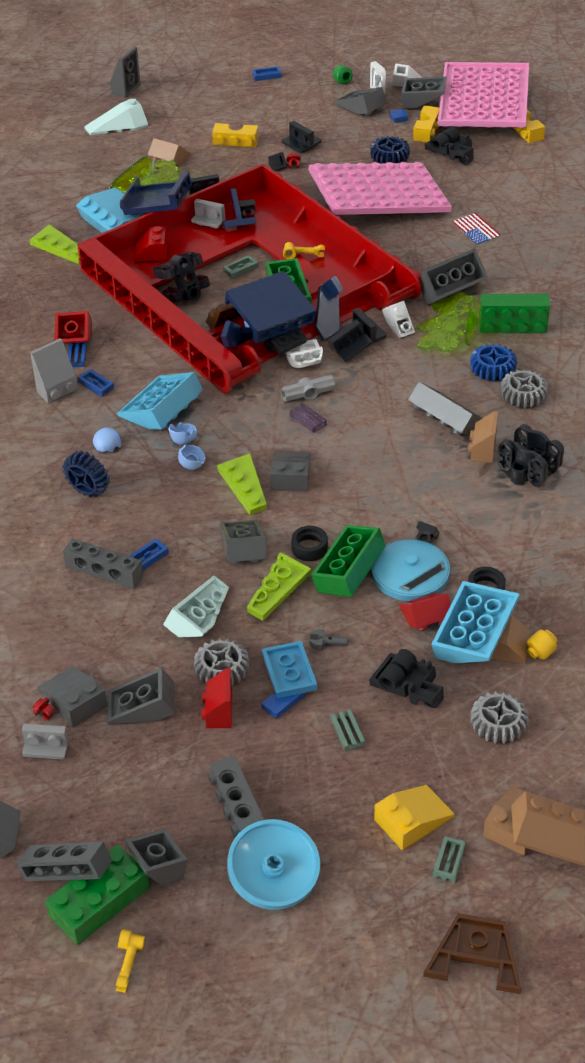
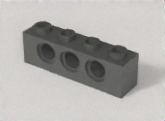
M74 538L63 550L65 566L67 568L131 589H135L143 578L142 562L139 559Z
M235 755L210 763L211 773H208V778L211 786L215 785L217 789L215 793L218 802H223L224 816L226 820L231 821L230 827L235 838L244 828L255 822L262 821L264 818Z
M104 842L29 845L16 864L25 881L100 879L112 862V858Z

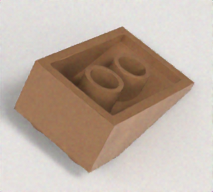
M511 786L497 801L484 822L483 837L524 856L528 848L514 844L511 805L525 791Z

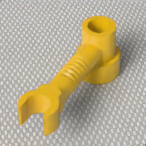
M287 242L284 245L283 256L285 259H293L296 253H307L324 257V252H319V250H325V246L294 247L293 243Z
M125 929L121 930L118 948L127 951L116 982V991L123 993L127 990L136 951H142L145 943V936L132 934V931Z

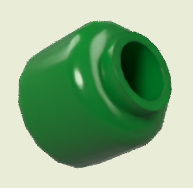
M338 65L334 68L333 78L336 82L347 84L352 80L353 72L349 67Z

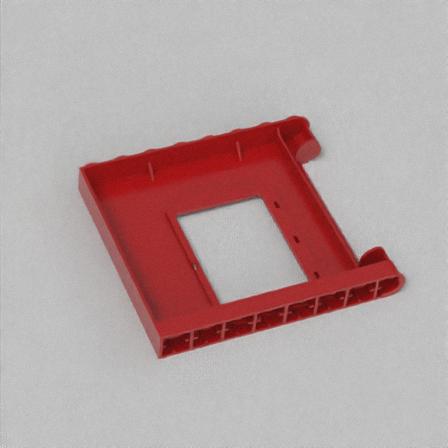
M260 164L185 197L178 209L147 213L77 244L81 271L222 393H229L233 386L261 372L259 364L277 356L278 353L276 351L270 352L266 348L264 341L256 344L252 339L237 347H224L221 335L225 323L206 332L157 291L156 288L173 281L174 277L170 279L155 278L152 268L165 264L174 255H181L186 252L200 253L203 263L194 267V270H197L252 244L259 246L277 261L286 260L283 256V249L287 242L293 243L294 247L309 248L324 245L325 250H319V252H324V257H318L314 254L296 253L295 258L299 261L311 294V305L316 311L319 286L330 278L337 277L344 289L339 294L340 324L352 319L353 310L359 308L363 313L374 307L381 311L390 305L402 302L408 298L416 299L421 295L422 291L421 273L419 271L412 270L406 266L396 255L389 254L375 240L371 241L360 233L357 227L347 224L340 219L339 215L333 214L322 206L316 198L309 197L302 192L298 185L291 184L278 171L274 172L265 164ZM236 188L238 201L255 200V224L226 228L222 224L219 228L198 225L191 221L195 216L194 201L196 199L224 204L226 221L235 220L230 189ZM246 213V218L252 217L251 213ZM150 227H166L168 239L166 260L135 262L136 242ZM316 314L314 323L300 328L308 338L307 341L319 335L315 329ZM242 316L230 320L241 327H245Z

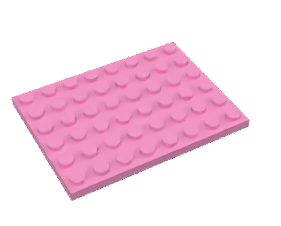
M445 62L443 77L447 76L445 93L441 95L438 126L526 127L529 63Z
M376 162L372 164L316 163L309 165L308 170L330 210L335 215L451 212L452 209L451 204L421 162H387L386 164Z

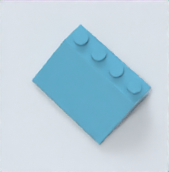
M116 187L88 195L76 205L82 218L101 233L147 214L124 215L123 210L120 208V200L124 193Z
M195 372L159 375L125 405L117 415L149 430H162L170 420L178 416L177 414L181 410L186 409L192 400L198 398V394L203 391V388Z
M463 581L431 644L435 658L451 663L490 661L520 594Z

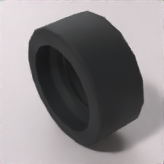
M307 525L298 528L292 534V552L298 559L303 561L321 559L328 550V536L326 532L317 526ZM307 539H314L320 542L318 546L311 548L301 546L299 543Z
M484 566L476 568L468 576V582L470 583L486 580L494 582L498 586L496 587L497 589L505 590L506 579L503 573L493 567Z

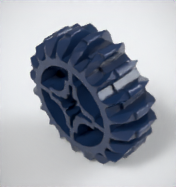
M393 136L381 137V139L377 138L371 144L370 155L373 161L379 164H386L387 162L401 163L406 162L409 158L410 147L403 138L399 139V137Z
M82 450L79 452L75 451L66 458L62 466L65 479L69 481L68 484H71L73 489L78 490V493L81 492L89 497H97L107 490L110 483V476L107 474L108 470L104 468V464H101L94 455L91 456L88 452L84 453Z

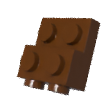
M222 303L208 313L206 323L210 329H213L241 315L231 303L227 305Z

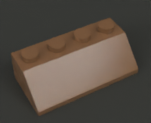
M525 791L511 805L514 844L585 866V810Z

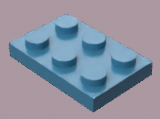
M302 641L262 649V656L276 698L317 690V682Z

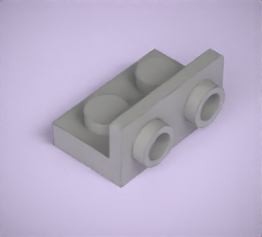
M201 199L194 201L195 216L191 219L192 223L219 228L223 221H226L224 204Z
M23 723L22 734L25 744L22 755L24 757L65 759L69 745L65 726Z

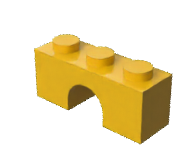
M423 106L420 120L416 121L413 128L414 141L428 142L432 137H435L436 130L439 128L438 107Z
M527 110L526 127L513 128L528 143L543 140L545 126L539 120L530 121L531 112Z
M215 123L212 131L213 145L256 148L258 126L243 125V128L240 130H231L229 124Z

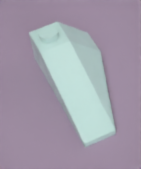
M128 99L84 127L90 135L108 134L112 130L122 132V129H130L131 131L148 127V122L141 104L136 99Z
M212 576L173 607L163 625L178 637L203 636L213 628L229 587L216 576Z

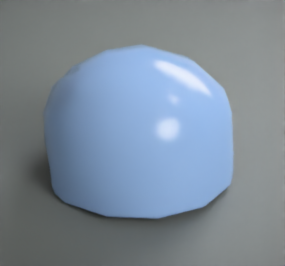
M179 422L177 427L171 424L168 428L171 439L179 445L192 442L198 433L195 425L189 423L183 424Z
M105 427L96 432L93 438V445L97 451L113 452L115 447H121L122 440L115 429Z
M185 444L179 449L178 460L184 468L196 470L204 464L206 457L200 447Z

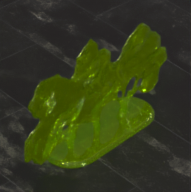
M144 156L116 177L110 185V189L116 187L125 194L138 176L141 185L175 182L180 177V168L176 166L174 160L164 161L161 159L157 160L154 163V168L151 169V159L148 156ZM158 171L157 174H151L149 172Z
M464 292L444 297L442 300L432 304L433 310L441 315L439 317H432L427 322L417 325L420 331L428 333L423 338H420L417 343V347L422 350L437 346L441 352H452L462 345L458 340V337L464 335L465 344L470 346L479 321V297L477 295L474 297L472 295L468 296ZM459 306L465 307V308H464L465 310H460V309H458V307H459ZM468 313L466 321H461L460 316ZM462 324H464V332L458 330Z

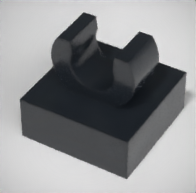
M283 152L268 156V162L273 171L287 166Z
M255 200L239 201L243 218H246V213H251V216L254 217Z
M419 521L416 526L419 531L416 536L417 540L427 536L426 542L431 544L432 538L437 539L440 534L437 527Z

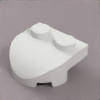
M376 61L371 62L370 88L382 87L385 94V69Z
M313 339L286 352L285 355L292 367L302 368L321 363L323 348L319 346L316 339Z

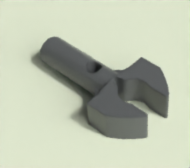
M320 629L311 632L309 645L315 650H322L326 644L346 646L349 642L347 637L326 636L324 630Z

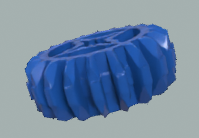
M494 343L492 345L486 344L485 346L480 345L479 348H475L471 355L470 365L472 372L475 373V376H480V379L485 378L486 381L493 380L494 382L498 380L501 382L506 374H510V371L515 372L517 358L512 349H507V346L502 347L500 344L494 345Z

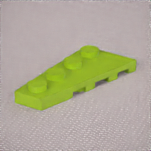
M50 224L30 239V245L80 264L77 243Z
M250 453L217 465L218 472L249 515L267 509L266 500Z
M280 552L277 556V561L271 566L268 576H265L262 581V586L260 589H257L248 604L247 612L264 621L311 575V568Z

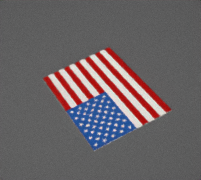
M477 213L451 221L476 244L501 235Z

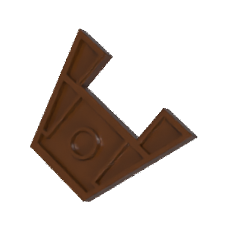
M458 913L424 970L423 977L448 981L451 960L499 968L496 990L521 994V985L506 921Z

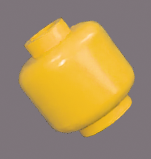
M547 629L537 630L527 640L529 648L527 652L534 659L545 660L557 649L556 642L558 640Z

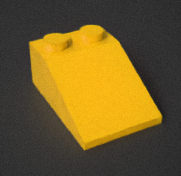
M427 785L392 793L375 804L374 813L375 822L402 851L455 817L452 810Z

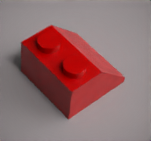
M150 227L136 242L135 262L166 260L168 248L166 227Z
M89 311L55 313L54 341L61 338L64 344L89 342L92 337V319Z
M435 593L399 603V607L410 627L418 628V630L430 628L429 624L435 622L437 625H441L451 606L447 593Z
M231 668L224 669L206 682V691H202V703H206V705L201 708V718L206 720V729L232 728L233 694Z

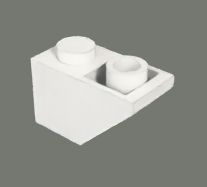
M395 64L392 86L403 87L404 78H422V76L409 65Z
M404 301L382 309L387 325L399 338L415 333Z

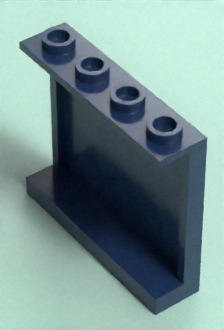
M183 171L175 182L141 185L139 176L136 177L120 200V208L123 210L124 215L178 209L192 186L189 171Z
M284 271L226 291L225 305L231 303L252 329V340L256 344L314 323L316 310Z

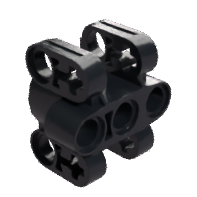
M186 252L181 255L177 254L165 264L152 268L155 278L170 279L174 277L177 287L168 286L167 289L161 292L169 301L177 302L183 298L197 301L201 295L200 289L210 286L208 276H196L194 270L195 266L203 263L200 253Z
M522 424L514 432V441L505 439L499 444L497 463L505 471L511 469L510 480L513 483L523 484L529 481L533 486L539 487L546 481L548 471L555 472L562 466L564 447L558 440L551 441L544 433L532 430L530 426ZM521 430L526 433L527 437L522 434ZM552 446H554L558 452H555L552 449Z

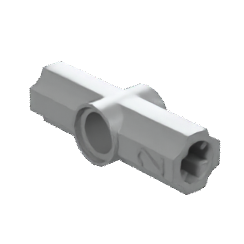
M332 375L313 380L309 377H304L297 384L282 387V399L284 402L303 397L306 400H312L319 393L334 390L335 383Z

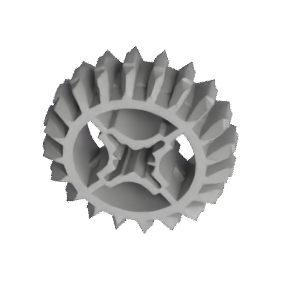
M517 369L516 372L510 371V374L505 375L501 382L500 391L502 398L505 399L506 403H511V406L517 405V408L520 406L532 408L533 405L539 406V403H543L546 399L548 383L543 378V375H538L537 372L533 373L531 370L525 371L524 369L519 371Z
M221 638L218 641L211 639L210 644L204 642V646L199 647L198 653H195L194 657L195 673L201 682H207L224 669L231 668L233 686L234 682L239 684L241 679H245L246 673L249 670L250 659L248 658L247 650L244 649L242 644H238L236 640L230 642L229 638L225 641H222Z
M495 691L493 695L487 692L485 697L480 696L478 701H475L471 709V725H473L474 732H478L479 737L485 736L486 742L492 739L495 744L497 741L505 744L506 740L512 743L514 738L519 739L521 734H524L528 725V710L525 707V703H520V698L514 699L513 694L508 696L504 691L502 694H498Z

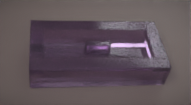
M304 403L300 404L301 407L297 406L295 410H290V416L312 433L327 425L325 418Z

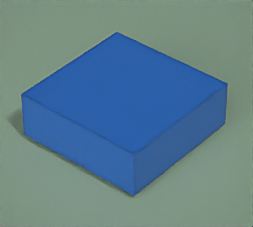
M404 109L390 111V116L394 123L408 121V115Z

